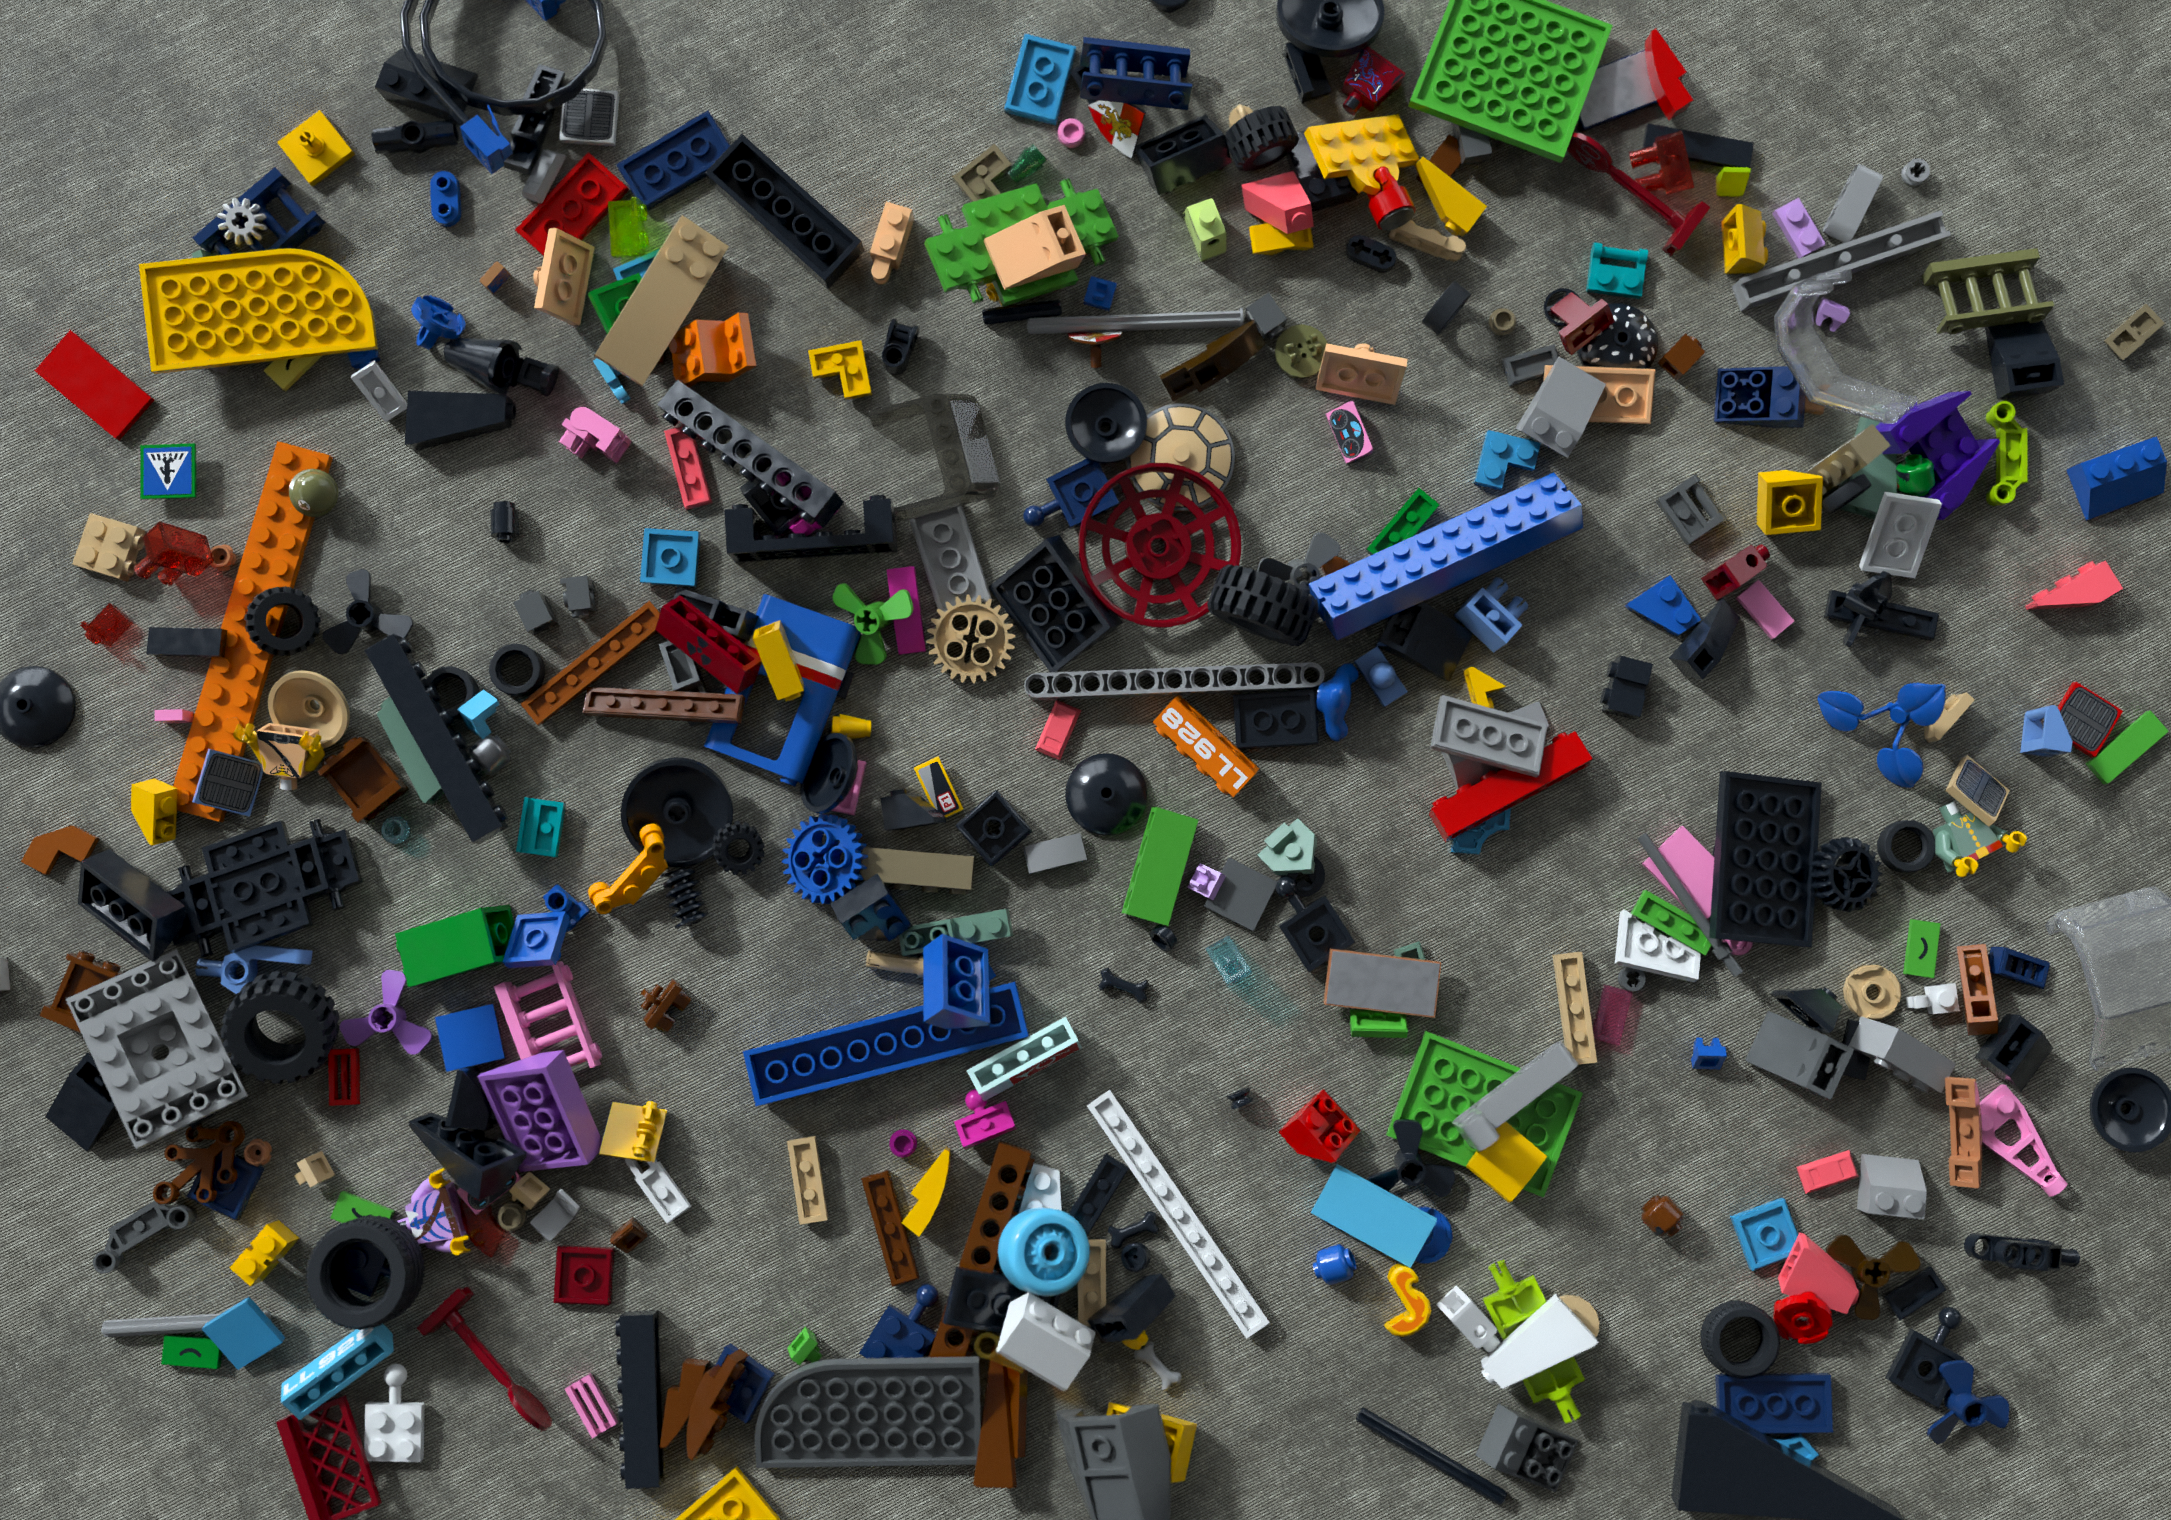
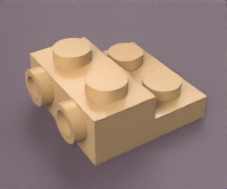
M90 513L72 564L128 582L130 576L136 570V558L138 552L144 547L146 531L133 525Z

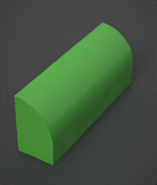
M1151 807L1121 913L1154 923L1169 925L1198 819L1162 808Z

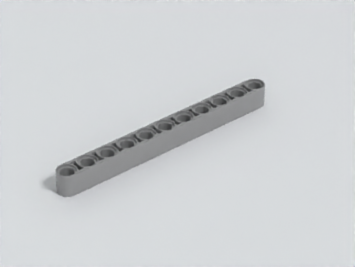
M1312 662L1050 672L1031 674L1025 680L1024 687L1027 696L1037 701L1170 696L1179 694L1273 692L1315 689L1322 683L1325 674L1319 664ZM1309 669L1315 671L1318 676L1317 682H1307L1304 679V672ZM1251 672H1259L1263 676V683L1261 685H1253L1249 681V674ZM1277 672H1288L1291 678L1288 684L1279 683L1276 678ZM1224 673L1233 674L1236 678V684L1233 686L1224 685L1221 676ZM1197 674L1207 676L1209 684L1206 687H1198L1194 683V677ZM1177 675L1181 679V686L1175 689L1169 687L1166 682L1167 677ZM1143 676H1149L1154 680V686L1148 690L1143 689L1139 685V679ZM1116 677H1122L1126 680L1127 686L1123 690H1115L1111 685L1112 680ZM1089 678H1095L1100 686L1096 691L1090 692L1085 689L1084 682ZM1062 679H1067L1072 683L1071 690L1066 693L1058 691L1056 687L1058 681ZM1035 680H1040L1045 685L1044 690L1039 694L1032 693L1029 690V685Z

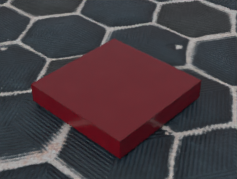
M558 1245L553 1303L611 1305L615 1248Z

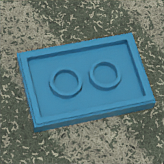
M1024 34L1004 112L1056 125L1074 61L1076 46Z

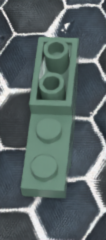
M1009 908L914 925L899 935L902 956L922 953L923 948L941 934L969 943L1013 936Z

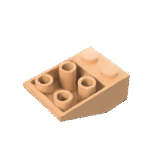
M1065 205L1039 212L985 238L983 241L1004 290L1078 268L1086 255Z

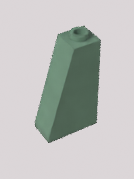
M1874 408L1862 414L1855 436L1871 424L1876 427L1889 416L1888 412ZM1881 453L1868 465L1842 481L1840 487L1857 476L1864 474L1870 481L1871 486L1840 509L1875 520L1884 492L1897 493L1896 454Z
M388 697L381 704L380 707L382 709L377 713V716L420 799L425 804L433 805L445 793L391 697Z

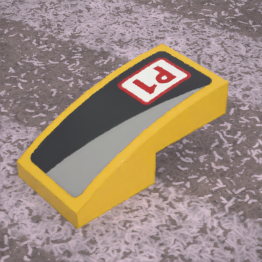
M939 756L914 767L930 804L945 817L963 810Z

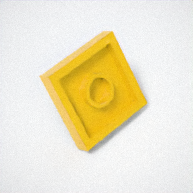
M320 110L277 142L312 187L355 155Z

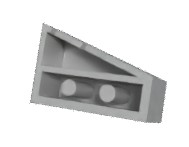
M1862 1016L1858 1021L1860 1023L1849 1047L1874 1060L1876 1065L1887 1070L1891 1069L1896 1077L1908 1082L1909 1080L1913 1081L1912 1086L1923 1092L1928 1093L1929 1089L1942 1093L1945 1087V1078L1950 1077L1956 1064L1955 1062L1899 1028Z

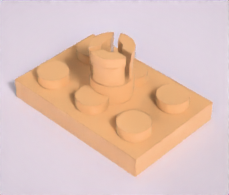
M549 228L543 264L537 267L533 274L534 283L538 287L535 309L571 325L581 324L594 246L558 228Z
M1326 343L1315 390L1395 405L1407 367V359L1375 353L1374 348H1370L1368 344H1359L1353 349Z

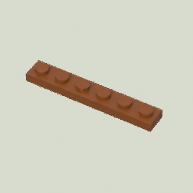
M649 600L521 703L522 707L534 722L541 726L657 632L655 628L660 615L658 609Z

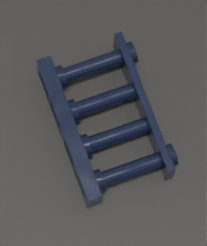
M1083 37L1080 66L1090 67V72H1083L1080 98L1188 110L1192 84L1181 83V78H1186L1190 49ZM1101 69L1117 70V75L1101 74ZM1127 72L1143 73V78L1128 77ZM1154 75L1170 76V81L1154 80Z
M276 167L242 194L238 201L242 205L244 198L250 200V207L254 204L260 206V210L256 214L266 215V219L262 221L279 239L268 250L296 249L307 238L318 234L321 226L326 222L314 210L308 215L286 191L291 183ZM278 197L299 221L288 232L283 229L266 209V205L274 198ZM224 210L221 213L227 215L228 211ZM241 215L239 216L240 221L236 222V225L245 228V223L248 219ZM216 217L192 237L207 252L211 253L216 250L219 255L233 254L224 244L226 240L224 235L229 229L220 230L218 228V225L225 223L226 220ZM251 235L253 244L248 245L253 252L266 250L261 245V243L253 235Z

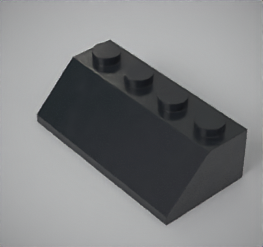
M111 849L81 861L78 905L150 961H156L183 928L185 906Z

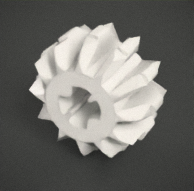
M233 198L232 204L234 208H231L226 203L222 205L228 213L227 215L218 213V218L226 220L225 223L219 224L218 228L220 230L229 229L224 235L226 239L229 240L235 236L234 241L237 245H241L243 237L247 245H252L251 235L258 240L262 239V236L256 231L257 229L267 230V226L259 223V221L266 219V215L256 214L260 210L258 204L250 207V200L244 198L242 205H240L238 199ZM241 215L249 220L245 223V228L236 225V222L240 221L239 216Z

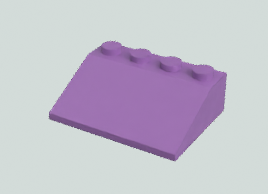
M564 1050L539 1053L481 1073L478 1076L505 1139L527 1153L526 1159L519 1167L520 1172L588 1165L600 1152L601 1136Z

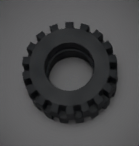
M1282 106L1265 107L1244 116L1233 124L1225 135L1229 152L1239 171H1254L1274 164L1288 155L1299 142V137L1287 110Z
M291 587L270 588L256 595L253 598L254 600L249 603L248 611L244 618L246 620V632L249 633L252 643H255L260 650L268 652V654L291 656L308 649L307 647L310 644L314 643L316 634H319L320 628L318 626L321 623V617H318L317 613L319 610L317 605L312 603V599L303 594V591ZM287 605L297 613L299 626L297 631L290 637H276L268 630L266 616L273 607Z

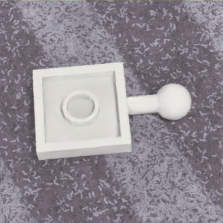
M400 1364L390 1365L384 1373V1380L390 1386L389 1402H368L365 1404L364 1451L368 1461L421 1462L424 1459L425 1402H401V1385L407 1379V1370Z

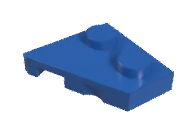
M1671 575L1625 605L1628 610L1641 614L1647 618L1646 620L1664 627L1666 631L1675 636L1680 635L1701 621V618Z

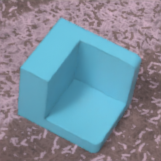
M483 689L457 710L468 729L484 739L491 733L485 720L496 712L499 702Z

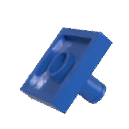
M565 911L517 915L502 963L507 968L556 965L561 957L560 950L570 916Z

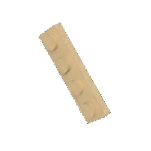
M1582 952L1552 955L1564 1045L1578 1062V1065L1597 1063Z

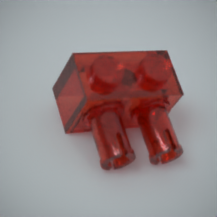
M1682 130L1655 138L1653 146L1629 152L1630 160H1632V169L1654 162L1661 165L1659 173L1635 178V181L1640 185H1644L1642 187L1649 192L1663 188V191L1666 190L1667 195L1694 188Z
M159 521L143 537L147 556L134 566V571L140 578L149 579L159 567H164L163 570L158 572V578L163 584H168V586L173 585L184 573L198 577L214 562L207 536Z

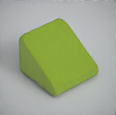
M1724 167L1716 176V195L1742 196L1750 176V168Z

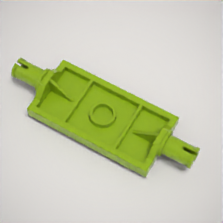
M1500 1260L1497 1263L1502 1273H1499L1495 1263L1488 1267L1499 1290L1483 1298V1301L1502 1340H1504L1547 1301L1534 1275L1519 1282H1514L1505 1260ZM1574 1356L1523 1379L1533 1403L1549 1398L1555 1401L1565 1423L1572 1422L1567 1410H1570L1574 1420L1581 1416L1570 1395L1571 1388L1574 1385L1585 1381Z

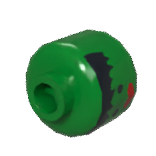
M1920 454L1906 456L1904 461L1900 462L1896 467L1898 489L1902 493L1911 496L1921 497L1928 494L1929 490L1935 485L1933 462L1923 458Z

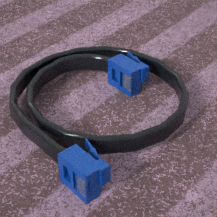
M419 0L404 1L400 12L402 47L405 56L421 83L458 122L465 146L491 174L504 166L503 161L513 154L511 144L501 134L493 113L503 116L544 113L574 99L597 75L608 44L604 9L600 0H588L596 13L598 37L588 64L567 85L538 98L500 100L472 92L444 71L432 51L430 24L439 0H425L419 15L424 57L444 88L467 105L489 112L495 133L478 115L470 119L425 70L412 48L410 23ZM566 0L526 1L544 21H547L557 14L559 5Z

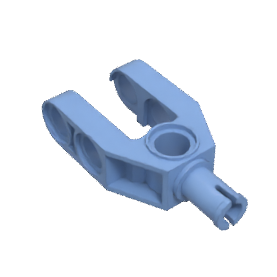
M255 945L226 955L223 961L199 958L196 966L208 967V969L196 968L195 971L197 976L221 978V985L237 994L247 982H253L256 978L258 960L310 965L313 951ZM240 964L245 968V974L241 979L236 974V969Z

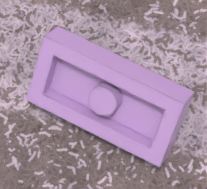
M1799 198L1772 213L1798 259L1809 255L1826 244Z

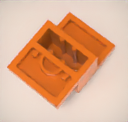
M738 312L725 321L696 319L677 331L669 343V350L673 358L674 378L689 388L700 381L730 382L756 367L748 313Z

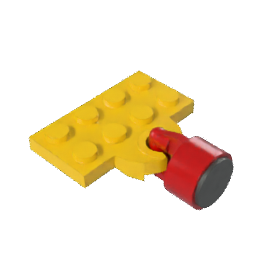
M1399 114L1311 126L1306 129L1304 135L1324 179L1348 176L1352 187L1358 193L1361 191L1366 192L1370 199L1369 209L1379 229L1393 230L1403 226L1412 219L1416 208L1407 189L1404 186H1399L1397 180L1399 168L1414 166L1419 157Z

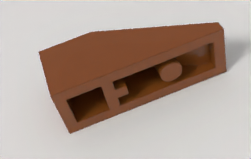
M1986 944L1957 946L1968 1036L1998 1034V1017Z

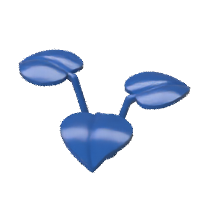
M1923 683L1904 685L1898 692L1895 703L1889 702L1886 706L1867 714H1861L1864 709L1862 701L1850 693L1841 691L1820 693L1817 700L1825 720L1833 728L1840 731H1852L1859 725V720H1866L1887 710L1890 711L1891 719L1896 723H1901V726L1894 740L1893 749L1882 748L1879 751L1877 765L1881 773L1890 782L1901 787L1913 788L1923 774V762L1920 756L1909 748L1899 749V742L1910 719L1920 726H1929L1940 718L1945 706V685Z

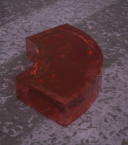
M461 1198V1219L468 1237L481 1252L491 1258L494 1257L506 1230L500 1227L494 1219L491 1204L476 1215Z

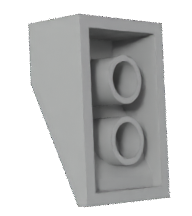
M1558 357L1516 426V429L1568 458L1582 436L1606 384L1563 358Z

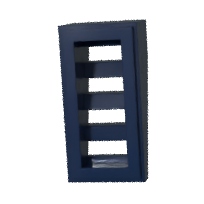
M1991 947L1988 957L1991 975L2044 989L2050 962L2006 947ZM2014 959L2012 970L2010 972L2012 960ZM2024 962H2025L2023 974H2022V976H2021L2023 964H2024ZM2034 965H2037V966H2036V970H2035V974H2034V978H2033V979H2030V978H2031V974H2032V970H2033V966H2034Z

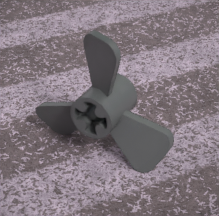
M1317 532L1313 535L1304 560L1294 559L1286 565L1273 558L1265 557L1259 562L1257 571L1279 578L1282 581H1287L1310 594L1309 583L1320 579L1318 568L1339 554L1340 545L1326 533ZM1305 568L1307 577L1298 581L1296 577L1302 576L1300 569ZM1318 613L1316 614L1314 620L1320 617Z

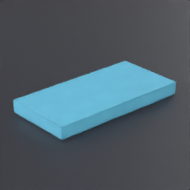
M1338 1164L1335 1166L1311 1211L1313 1215L1410 1268L1437 1221V1218Z

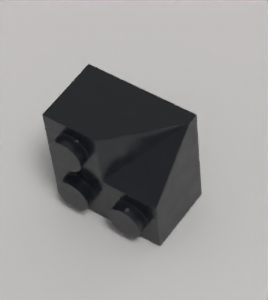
M878 873L831 903L840 924L853 940L891 941L912 927L903 907Z

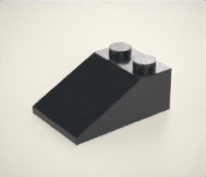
M1305 131L1297 133L1299 142L1286 156L1291 171H1294L1311 202L1312 212L1356 200L1358 192L1352 187L1348 176L1324 179L1304 135Z

